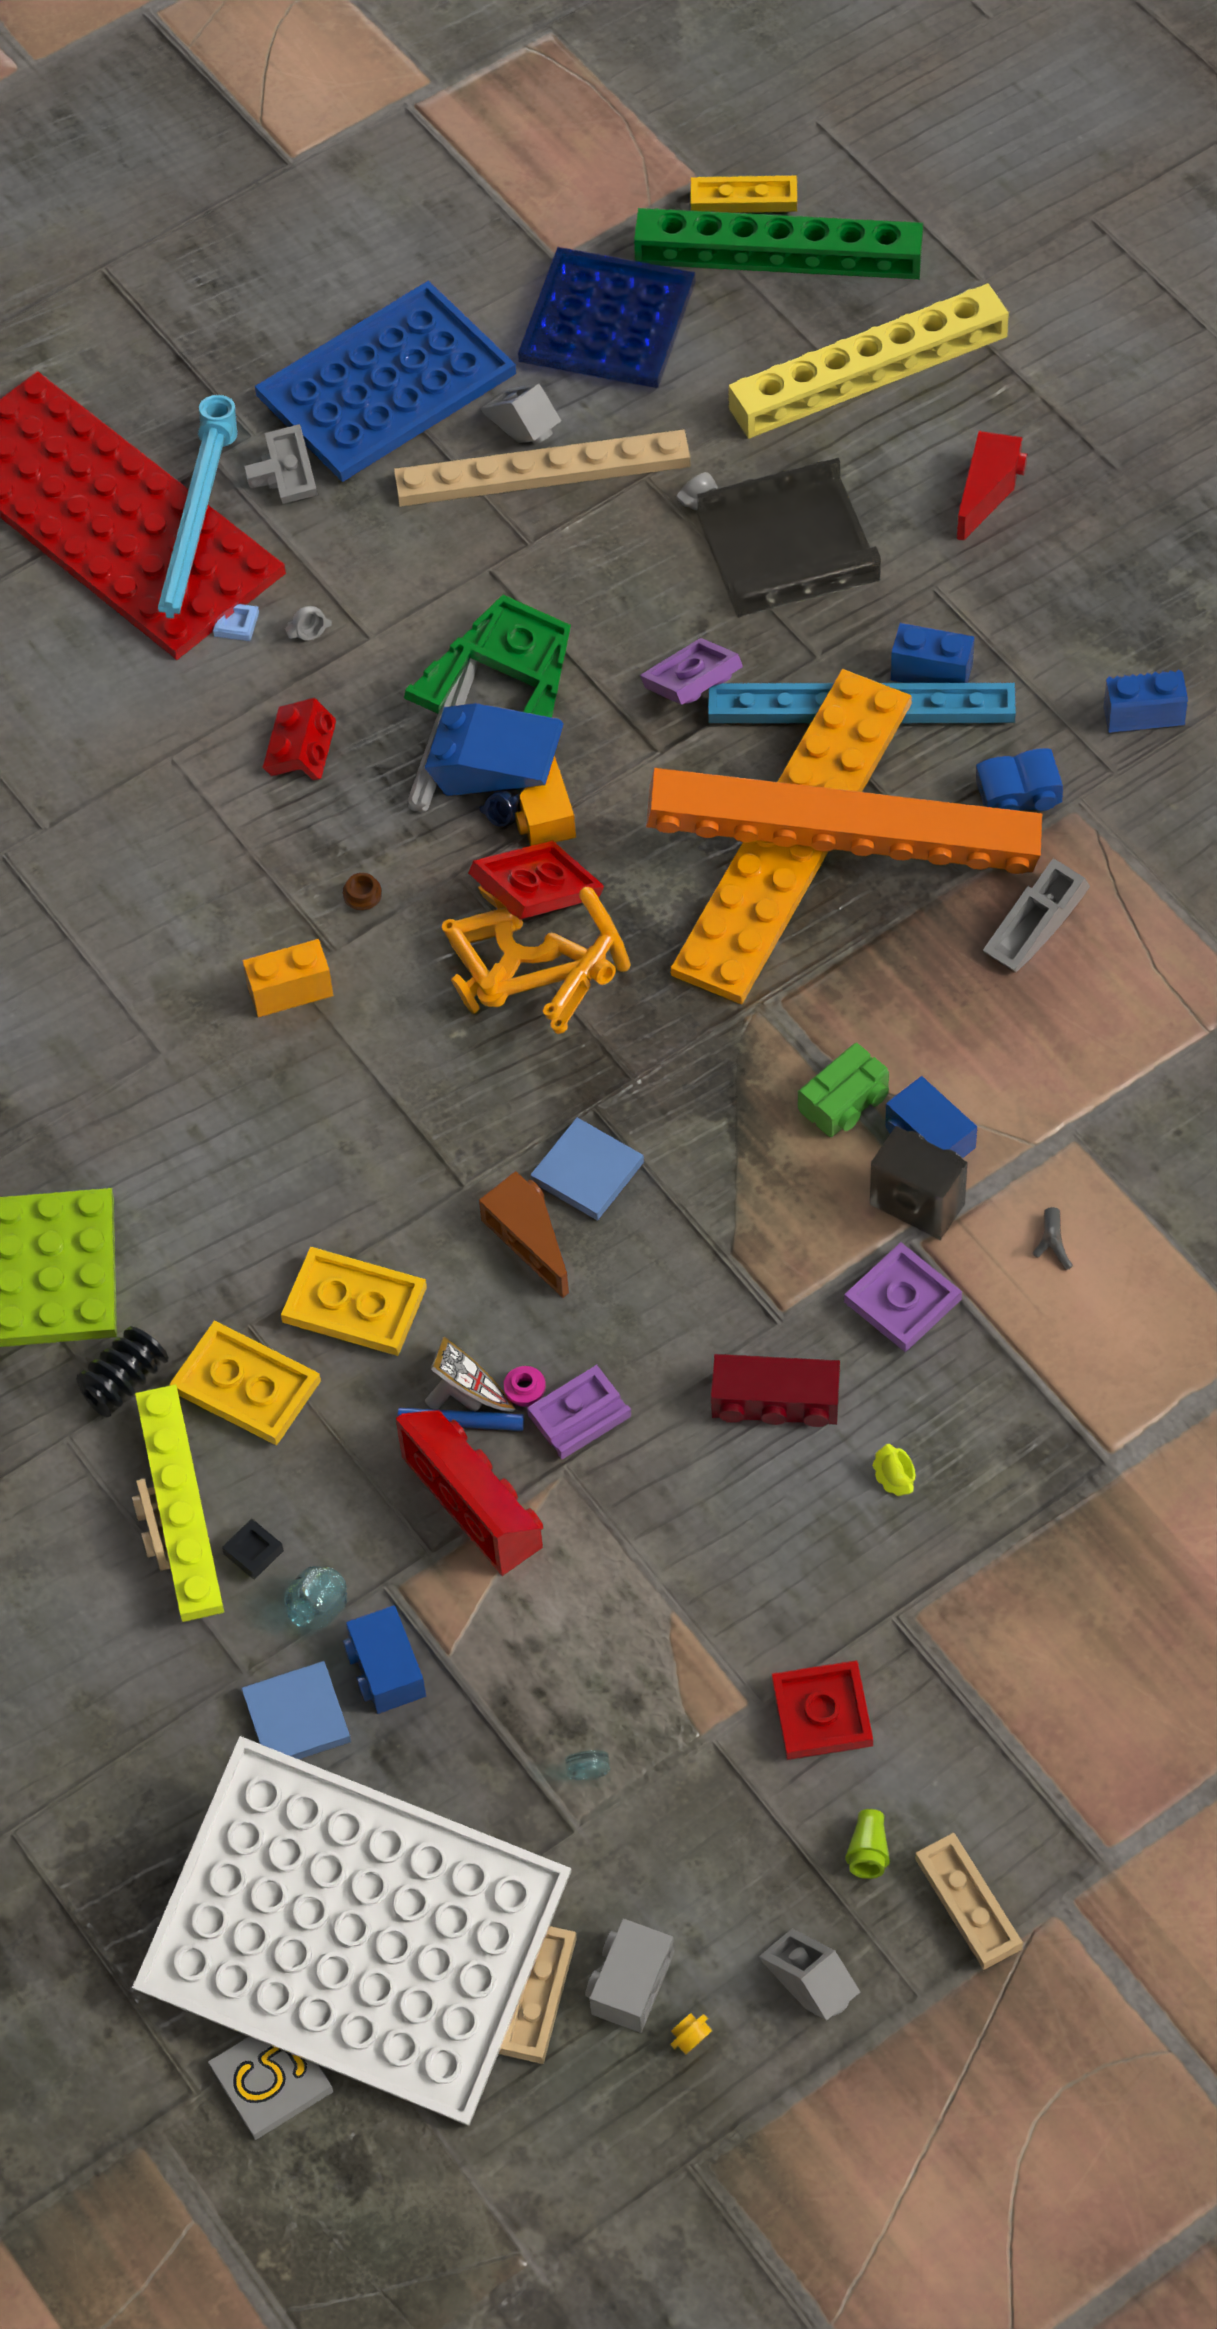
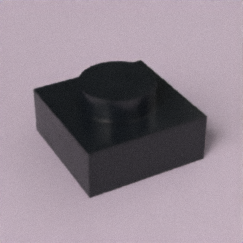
M253 1519L249 1520L222 1547L224 1555L253 1580L284 1551L282 1543Z

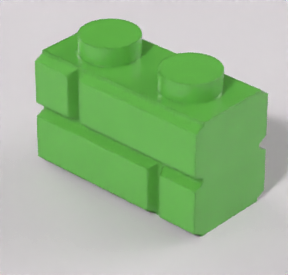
M854 1043L798 1091V1109L812 1123L815 1122L817 1127L829 1137H833L841 1129L848 1131L856 1125L863 1110L870 1104L873 1107L878 1106L889 1093L888 1068L875 1057L872 1058L870 1053L861 1045Z

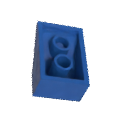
M478 703L444 707L425 769L446 796L543 786L546 784L564 724L561 719Z

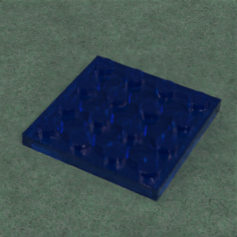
M557 247L518 351L519 362L658 388L696 282L695 272Z

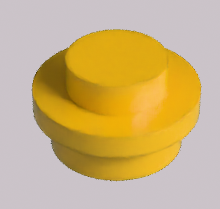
M690 2013L671 2030L676 2039L670 2045L674 2049L679 2047L685 2055L688 2054L713 2031L706 2024L708 2020L706 2015L703 2014L696 2019Z

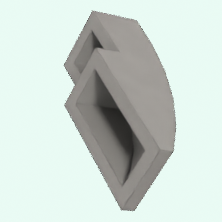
M1053 858L1032 888L1027 886L983 951L1009 969L1017 972L1037 953L1077 906L1090 888L1086 878Z

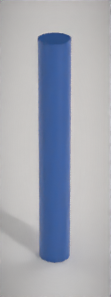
M399 1407L398 1416L402 1413L434 1411L437 1409ZM440 1410L449 1422L454 1419L462 1428L524 1430V1414Z

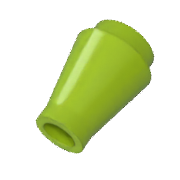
M864 1809L858 1813L857 1824L845 1857L846 1862L849 1864L850 1872L857 1877L865 1879L878 1878L884 1874L885 1868L890 1863L884 1828V1814L876 1809Z

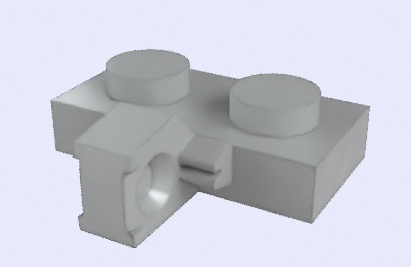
M300 424L264 433L269 454L262 456L261 462L244 466L250 488L266 485L270 489L278 487L282 504L318 495Z

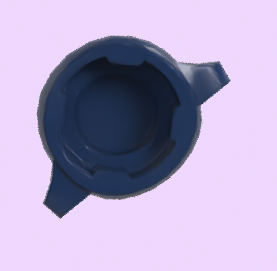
M508 792L493 793L487 798L485 804L479 806L480 812L485 814L488 820L495 826H509L516 820L515 813L519 812L518 804L521 793L511 795Z

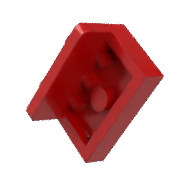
M316 698L280 706L262 768L270 776L302 769L313 781L321 779L336 725L335 717Z

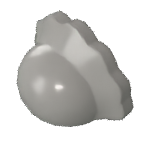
M704 472L688 481L681 491L678 492L676 499L684 507H690L694 510L708 508L717 499L718 487L712 476Z
M305 606L294 614L293 620L288 622L285 631L290 639L298 637L302 640H313L319 637L325 628L330 627L332 621L327 619L319 608Z

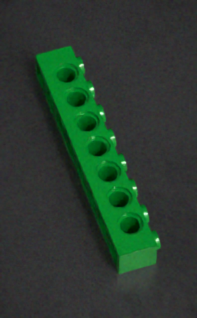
M638 208L634 236L635 265L920 280L923 244V223Z

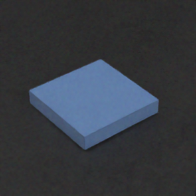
M577 1117L530 1176L531 1180L540 1188L598 1221L644 1163V1156Z
M325 1661L242 1688L254 1729L261 1745L296 1759H301L351 1742Z

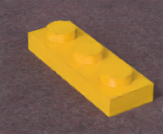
M797 175L691 177V210L730 213L797 212Z

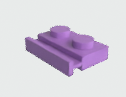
M597 1365L527 1407L528 1416L549 1444L554 1446L561 1460L631 1417L630 1407L621 1400L620 1394Z

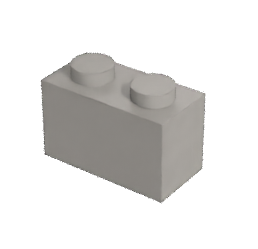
M623 1918L618 1932L610 1931L602 1952V1956L606 1957L601 1972L594 1971L592 1973L585 1996L590 1999L591 2015L642 2033L674 1956V1937Z

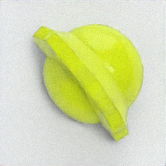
M890 1444L884 1445L876 1452L872 1465L876 1471V1480L883 1485L885 1491L894 1493L897 1496L912 1493L916 1474L910 1457L901 1448H895Z

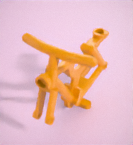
M481 885L478 887L480 893L497 909L456 921L448 919L442 924V930L452 948L472 975V978L467 982L459 974L451 978L454 987L471 1013L475 1014L480 1010L474 998L476 995L484 1006L500 1007L505 1003L509 995L564 981L552 1001L543 1008L545 1017L552 1020L550 1025L556 1034L564 1033L567 1030V1023L591 987L590 982L592 979L600 985H605L613 979L616 969L620 972H626L630 968V960L624 943L612 919L591 887H584L579 893L581 901L600 931V935L593 946H590L588 949L552 932L546 934L544 942L536 947H526L516 943L513 939V932L522 928L523 920L510 914L507 908L492 894L486 892ZM496 937L497 943L504 955L500 962L495 963L489 972L471 943ZM608 950L610 951L614 965L610 961L605 959ZM561 955L575 960L512 978L521 963L549 962Z

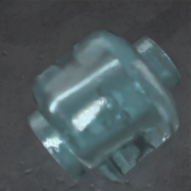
M310 1566L303 1570L286 1588L284 1593V1602L289 1619L295 1625L309 1629L321 1630L328 1626L347 1604L348 1597L345 1580L336 1570L327 1566Z

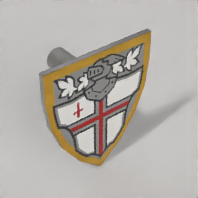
M445 1337L441 1339L431 1370L443 1379L425 1399L426 1404L432 1409L439 1410L451 1395L473 1412H476L482 1403L499 1410L514 1412V1406L493 1378L459 1347Z

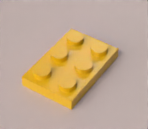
M310 1246L281 1313L282 1323L399 1356L427 1289L426 1279Z
M214 1320L169 1385H177L180 1397L277 1446L321 1382L320 1373Z

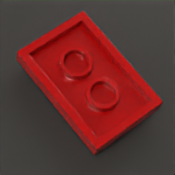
M554 841L473 860L468 872L470 876L481 884V887L486 892L492 894L507 908L510 914L518 919L583 903L579 893L584 887H591L598 898L604 888L601 882Z

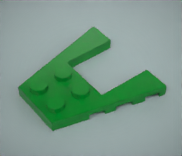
M503 594L472 624V628L462 638L458 637L438 661L432 662L424 670L423 676L406 688L404 699L439 714L471 658L535 687L536 689L523 712L552 718L571 625Z

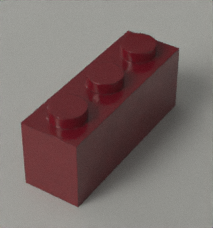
M714 1354L711 1392L712 1418H720L731 1423L742 1420H759L771 1425H780L785 1422L805 1423L811 1427H823L827 1424L837 1425L840 1360Z

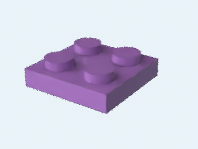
M699 638L647 670L640 677L646 689L682 705L697 700L701 693L711 686L728 681L732 673L742 668L743 665L737 653Z
M901 1242L844 1294V1303L904 1352L910 1349L962 1300V1291Z

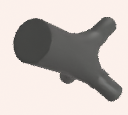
M1050 1207L1044 1210V1235L1040 1244L1033 1251V1255L1038 1258L1048 1247H1051L1059 1261L1068 1270L1072 1268L1073 1264L1067 1257L1061 1238L1060 1210Z

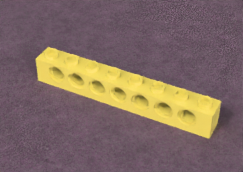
M988 283L975 289H969L947 300L938 301L924 309L911 314H905L883 325L872 327L847 339L838 340L834 344L814 352L805 353L801 357L783 364L774 365L768 370L750 377L741 378L729 384V410L748 439L1006 338L1009 312Z

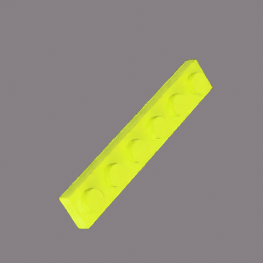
M174 1384L135 1393L182 1622L225 1613L177 1385Z

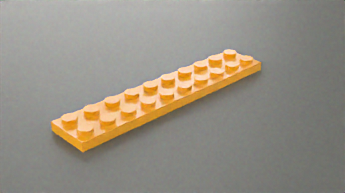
M842 669L778 782L862 792L912 704V695ZM758 840L743 842L671 966V976L742 1005L829 851H818L812 847L801 845L781 847L773 842Z

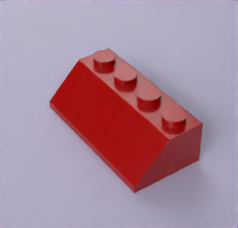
M440 1410L402 1413L395 1418L401 1456L501 1576L543 1548L541 1530L544 1527L538 1515L531 1508L525 1510L517 1501L518 1495L513 1486L505 1478L499 1480L491 1471L493 1467L488 1457L481 1449L475 1451L466 1442L468 1438L465 1431L456 1420L453 1419L449 1422Z

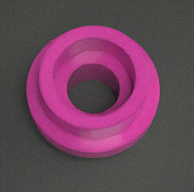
M516 1367L505 1377L504 1392L507 1398L518 1406L528 1407L540 1400L545 1393V1378L534 1367ZM522 1381L531 1382V1385L525 1388L519 1387L517 1384Z

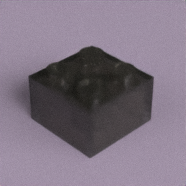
M895 1126L871 1161L870 1205L941 1241L965 1205L968 1162L952 1150H943L927 1142L917 1132H907Z

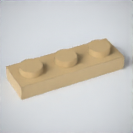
M955 1833L916 1852V1862L983 1970L1022 1950V1940Z
M549 1926L500 2047L499 2054L544 2064L577 1939L576 1932Z

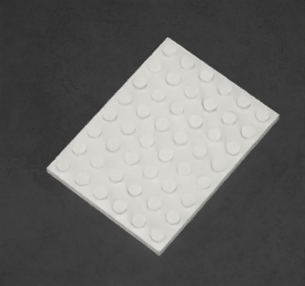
M239 1736L132 1988L469 2126L572 1870L567 1866Z

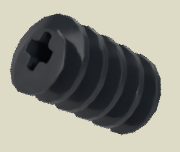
M130 1326L126 1328L123 1338L118 1337L112 1342V1349L107 1348L100 1353V1360L95 1359L91 1361L88 1365V1371L83 1370L77 1374L76 1381L84 1398L95 1411L106 1418L111 1416V1411L106 1405L108 1402L117 1407L123 1405V1401L118 1394L119 1391L128 1396H132L135 1393L130 1383L131 1380L140 1385L146 1383V1378L141 1370L145 1369L152 1374L158 1372V1367L153 1361L154 1358L163 1363L168 1362L167 1352L160 1343L137 1327Z

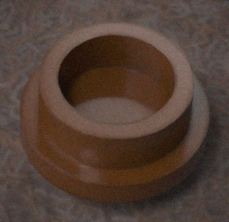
M368 873L352 875L343 887L345 903L355 910L371 909L379 903L382 897L380 883Z

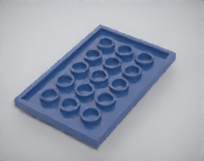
M428 280L255 386L256 396L287 427L300 424L305 445L343 482L516 374V364Z

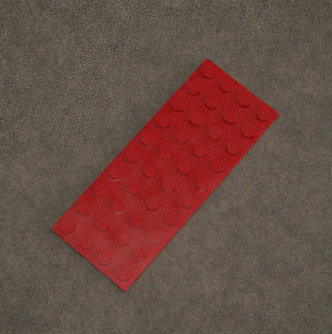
M38 371L0 399V518L176 660L210 635L220 618L224 615L226 619L234 613L233 608L238 604L247 605L286 574L284 563L208 505L180 614L175 613L174 618H167L165 612L158 611V605L189 489Z

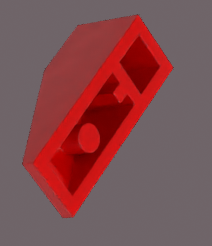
M978 431L958 514L957 540L964 541L1014 490L1017 476H1024L1028 454L1021 453L1022 437Z

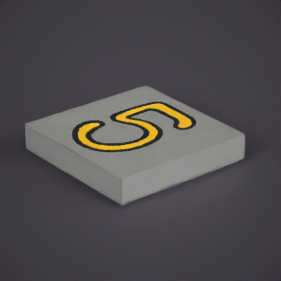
M247 2037L208 2061L211 2070L255 2140L333 2093L331 2084L318 2064L252 2037Z

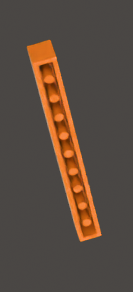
M654 768L649 786L646 827L656 828L663 833L690 832L704 838L724 836L735 838L740 842L767 841L781 847L801 845L824 852L835 849L851 851L858 856L878 854L890 856L892 859L900 861L912 858L928 860L935 865L955 863L967 865L977 870L989 867L1006 869L1007 872L1012 874H1023L1026 872L1033 873L1041 856L1042 813Z

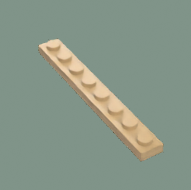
M684 429L394 469L399 506H408L691 466Z

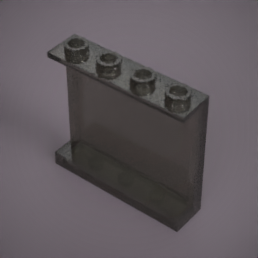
M839 458L819 461L812 465L792 470H783L777 474L757 479H748L738 484L713 488L697 494L698 520L737 618L880 581L881 556L876 546L870 548L840 478Z

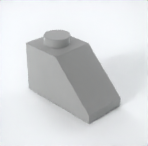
M539 383L507 389L480 408L486 417L517 443L533 441L534 444H538L553 434L551 428L561 422Z
M793 1928L759 1956L763 1964L806 2010L826 2021L831 2016L843 2012L847 2008L849 2001L860 1993V1990L835 1950Z

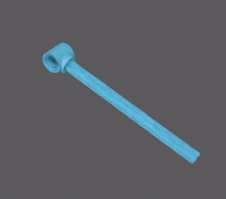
M212 395L202 400L199 405L200 427L198 436L202 442L158 605V611L165 612L167 618H174L175 613L180 614L222 448L231 444L237 438L235 403L227 396Z

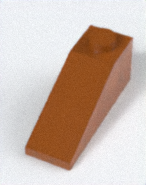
M515 1171L479 1199L481 1221L564 1298L569 1294L567 1271L544 1202V1194L533 1180L529 1179L526 1181Z

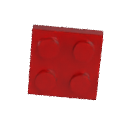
M858 1660L772 1673V1685L787 1760L873 1747V1735Z

